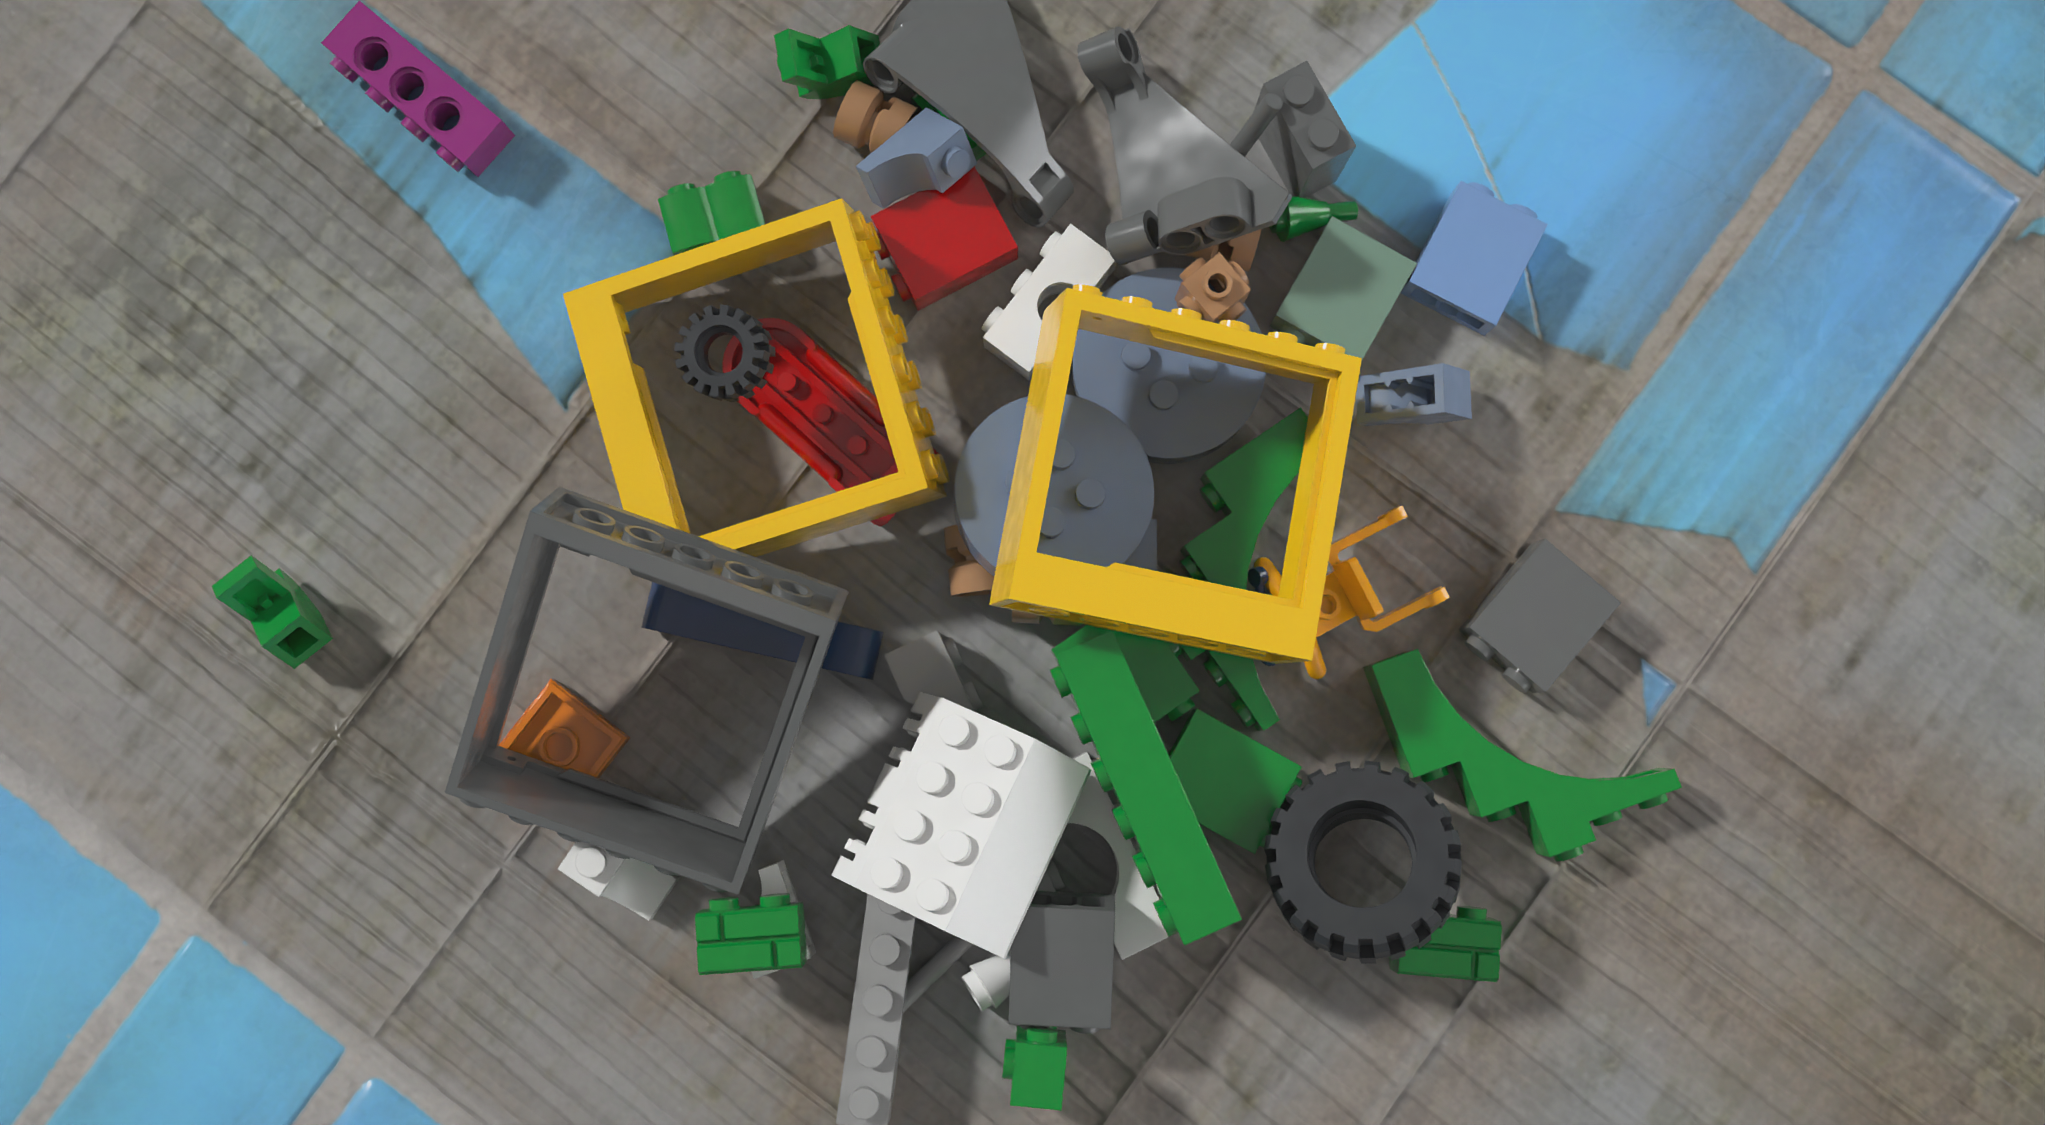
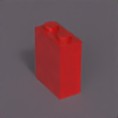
M975 166L944 193L938 190L918 191L870 216L880 241L881 250L876 251L881 261L888 257L890 258L897 271L896 274L890 277L903 302L912 299L918 311L1018 259V246Z

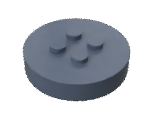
M1165 267L1137 272L1112 285L1103 292L1102 296L1121 301L1123 297L1127 296L1140 297L1153 303L1152 308L1171 312L1172 309L1178 308L1175 296L1181 282H1183L1179 276L1185 269ZM1209 283V284H1208L1209 288H1210L1213 292L1218 293V292L1215 290V288ZM1244 303L1243 306L1247 310L1236 321L1248 324L1250 326L1249 331L1261 334L1256 319ZM1079 329L1077 332L1072 359V381L1075 395L1099 404L1120 418L1141 443L1149 462L1160 464H1176L1199 459L1211 454L1230 441L1240 431L1254 411L1261 396L1266 375L1265 372Z
M1066 394L1037 553L1108 567L1114 562L1125 564L1144 537L1152 516L1154 480L1148 457L1135 434L1115 414L1095 402ZM1028 396L999 408L975 429L963 448L956 470L953 509L959 533L972 556L992 576L995 575Z

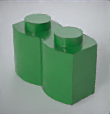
M727 171L715 176L714 182L704 187H695V184L692 183L673 186L668 189V195L658 199L673 255L766 224L751 174L742 175L740 171Z

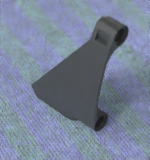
M911 0L899 14L892 33L865 58L863 67L867 77L872 84L885 93L896 92L904 83L907 84L947 118L962 126L965 133L1005 173L1012 191V206L1017 215L1025 223L1033 227H1043L1074 193V187L1070 178L1048 152L1031 79L1008 1Z
M1117 26L1079 43L1077 52L1081 68L1098 91L1105 105L1112 134L1120 189L1122 220L1108 224L1105 238L1108 250L1117 264L1121 266L1163 251L1172 255L1194 253L1277 223L1293 196L1146 75L1137 41L1129 28L1124 30L1122 27Z

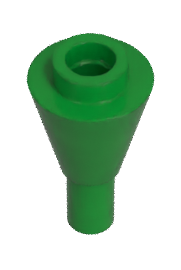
M1293 196L1277 223L1269 226L1272 233H1277L1280 241L1285 242L1326 226L1332 216L1340 221L1356 220L1358 217V206L1355 201L1327 203L1326 201Z

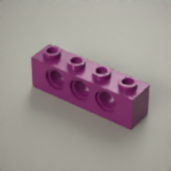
M361 1L355 4L321 42L335 56L330 64L351 83H354L358 77L370 86L365 92L370 99L387 113L395 107L406 116L400 123L421 142L430 137L441 147L436 151V154L458 173L465 166L474 175L479 177L515 137L514 133L498 116ZM388 57V61L383 68L373 71L379 59ZM424 86L422 94L417 99L408 101L409 94L413 89ZM456 115L460 116L458 124L453 129L443 131V126L447 119Z

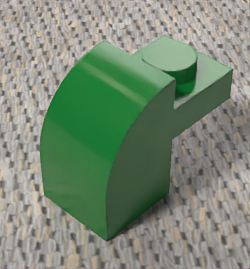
M850 25L820 39L789 28L774 35L778 55L777 65L781 72L782 82L796 85L799 97L806 99H829L845 96L856 80L875 86L867 77L863 62L880 45L879 35Z
M252 555L212 585L218 600L251 622L261 647L293 669L297 668L333 639L321 613L301 587L280 568L274 572Z

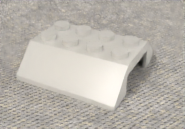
M919 692L911 712L921 717V720L917 721L907 718L903 725V729L909 735L917 738L912 751H909L902 747L893 746L889 757L900 764L897 768L885 763L867 800V803L878 808V810L874 814L863 809L858 819L865 826L873 829V832L867 843L849 838L844 849L855 853V858L851 861L840 856L832 876L1005 959L1092 770L1031 736L947 699Z

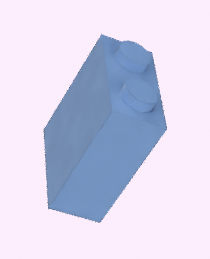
M1460 181L1448 197L1415 261L1417 264L1403 287L1401 294L1485 336L1497 325L1548 224L1538 220L1537 214L1528 207L1519 204L1509 205L1495 198L1493 191L1482 184L1475 182L1467 184Z

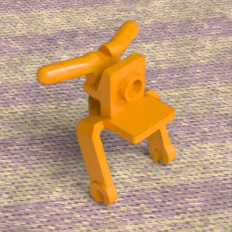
M1398 506L1378 516L1377 520L1331 543L1328 561L1331 571L1326 574L1316 637L1353 617H1356L1361 629L1378 632L1423 608L1428 609L1450 598L1445 587L1440 586L1374 620H1370V618L1383 613V607L1358 559L1352 557L1343 561L1339 560L1338 553L1408 517L1403 506ZM1260 557L1254 562V568L1261 566L1267 571L1268 581L1265 586L1272 596L1278 597L1282 575L1270 559ZM1317 638L1315 640L1312 661H1304L1308 675L1316 680L1323 678L1326 674V666Z

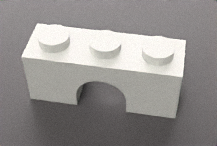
M1071 223L1062 235L1055 231L1049 237L1039 253L1043 260L1033 272L1026 269L1019 276L1011 289V293L1015 295L1004 310L999 306L996 307L982 326V330L986 332L983 336L984 348L1028 381L1032 378L1042 319L1038 313L1041 303L1051 295L1061 294L1066 288L1072 289L1074 285H1089L1100 289L1115 270L1116 262L1110 252Z

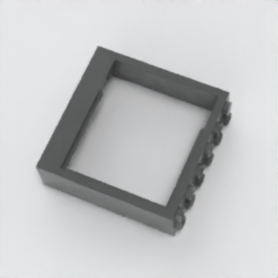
M558 487L529 512L445 793L458 797L467 806L489 808L508 815L516 823L538 825L557 832L565 840L571 842L584 841L604 848L614 857L621 859L633 858L653 865L656 870L670 876L682 875L702 882L706 888L721 893L731 892L739 895L757 851L849 591ZM560 547L588 557L593 555L629 568L632 575L805 636L739 827L574 769L566 770L498 746Z

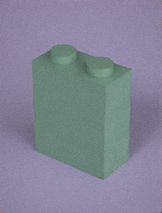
M1332 216L1270 326L1278 330L1277 332H1285L1297 336V343L1313 347L1318 343L1336 344L1346 349L1345 354L1359 357L1363 360L1417 263Z

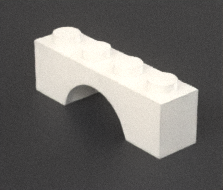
M1084 752L1072 759L1087 766L1092 771L1068 823L1084 825L1095 830L1107 840L1113 850L1116 860V880L1110 894H1115L1114 944L1123 960L1168 938L1153 905V902L1161 899V897L1156 893L1153 886L1147 889L1132 858L1140 850L1139 848H1134L1130 839L1125 840L1111 809L1120 806L1119 802L1114 805L1112 804L1108 793H1104L1091 766V762L1098 760L1099 757L1091 761L1088 753Z

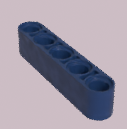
M654 582L651 585L641 628L795 663H797L805 640L803 635ZM838 621L822 669L873 680L884 632Z

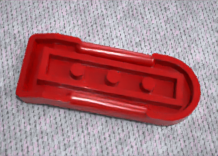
M779 318L757 319L763 324L762 327L769 331L772 340L768 342L769 345L775 347L776 357H769V363L775 366L772 374L765 372L763 379L767 383L762 389L755 386L752 389L755 395L748 399L740 396L737 402L760 420L828 482L829 486L836 492L897 473L898 468L877 397L796 325ZM734 335L724 352L722 362L723 373L735 369L743 356L741 342ZM932 446L934 454H939L937 450ZM896 513L871 520L870 522L881 527L887 524Z

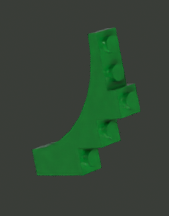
M1301 407L1204 472L1200 478L1204 484L1200 488V493L1215 513L1222 510L1226 517L1180 549L1185 558L1179 561L1188 578L1246 590L1248 569L1258 535L1276 500L1299 473L1308 417ZM1166 641L1175 656L1178 657L1182 654L1187 662L1204 652L1208 660L1203 663V667L1217 687L1220 688L1226 684L1236 700L1230 705L1246 728L1254 725L1257 731H1265L1280 720L1260 684L1253 659Z
M1418 649L1405 651L1363 667L1400 768L1409 772V777L1415 778L1419 776L1420 781L1425 783L1448 775L1447 766L1451 764L1470 815L1477 817L1486 816L1488 822H1494L1516 814L1514 806L1518 805L1536 854L1546 857L1553 856L1555 862L1565 861L1583 854L1582 845L1596 841L1589 821H1592L1594 826L1617 821L1623 817L1620 810L1638 804L1639 809H1648L1661 805L1669 800L1666 793L1682 788L1675 769L1654 768L1623 777L1587 779L1559 775L1519 760L1485 739L1456 712L1435 684Z

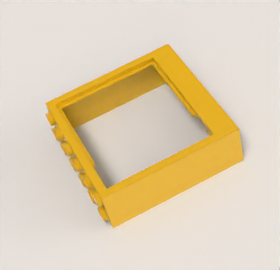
M840 198L563 293L623 510L690 533L644 368L632 361L625 336L631 333L625 313L835 241L837 242L851 289L848 303L898 472L698 537L758 557L947 496L943 485L950 481L947 466L941 454H934L929 438L936 435L935 426L928 408L920 407L915 391L922 388L921 379L914 361L907 362L902 347L903 343L908 342L907 332L899 314L893 315L888 300L889 297L894 296L893 285L886 268H879L874 253L881 250L880 241L871 221L866 223L860 210L854 211Z
M1079 284L1074 285L1072 289L1066 288L1044 310L989 605L1275 664L1312 661L1362 358L1345 354L1346 349L1336 344L1318 343L1313 347L1297 343L1298 337L1290 333L1269 332L1267 335L1251 332L1249 331L1250 326L1240 321L1222 320L1217 324L1201 320L1202 315L1190 309L1175 308L1171 312L1152 308L1153 303L1140 297L1127 296L1123 297L1121 301L1102 296L1103 292H1100L1099 288ZM1078 329L1314 384L1278 597L1116 562L1108 567L1037 553Z

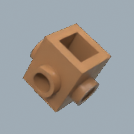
M1220 252L1208 262L1200 257L1179 276L1183 282H1181L1175 296L1178 308L1199 312L1202 315L1201 320L1217 324L1222 320L1236 321L1247 310L1243 304L1251 291V288L1247 285L1249 283L1248 277L1236 262L1232 260L1227 262ZM1210 283L1218 293L1213 292L1208 284Z

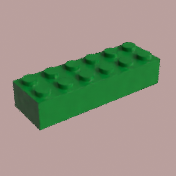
M1113 630L1056 654L1055 661L1058 666L1050 669L1051 676L1061 698L1071 694L1079 712L1070 717L1081 743L1085 745L1092 742L1099 759L1091 762V766L1104 793L1112 789L1120 806L1111 809L1125 840L1135 838L1140 852L1133 855L1132 858L1146 888L1148 889L1155 885L1161 899L1153 902V905L1168 937L1177 934L1185 946L1242 920Z

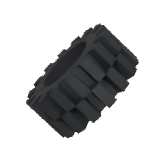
M720 304V309L712 305L704 307L705 314L702 316L697 313L692 314L688 318L693 323L692 326L687 328L682 325L678 333L684 336L683 343L675 342L674 351L681 354V359H677L675 362L677 369L685 373L681 376L684 381L693 386L694 390L719 401L724 399L729 402H737L740 396L748 399L755 395L752 389L755 386L762 389L767 383L763 379L765 372L772 374L775 366L769 363V357H776L775 347L769 345L768 342L772 340L769 331L765 330L762 327L763 324L753 316L739 308L734 309L729 305ZM734 335L739 339L743 348L741 362L730 372L718 373L709 363V348L718 337Z

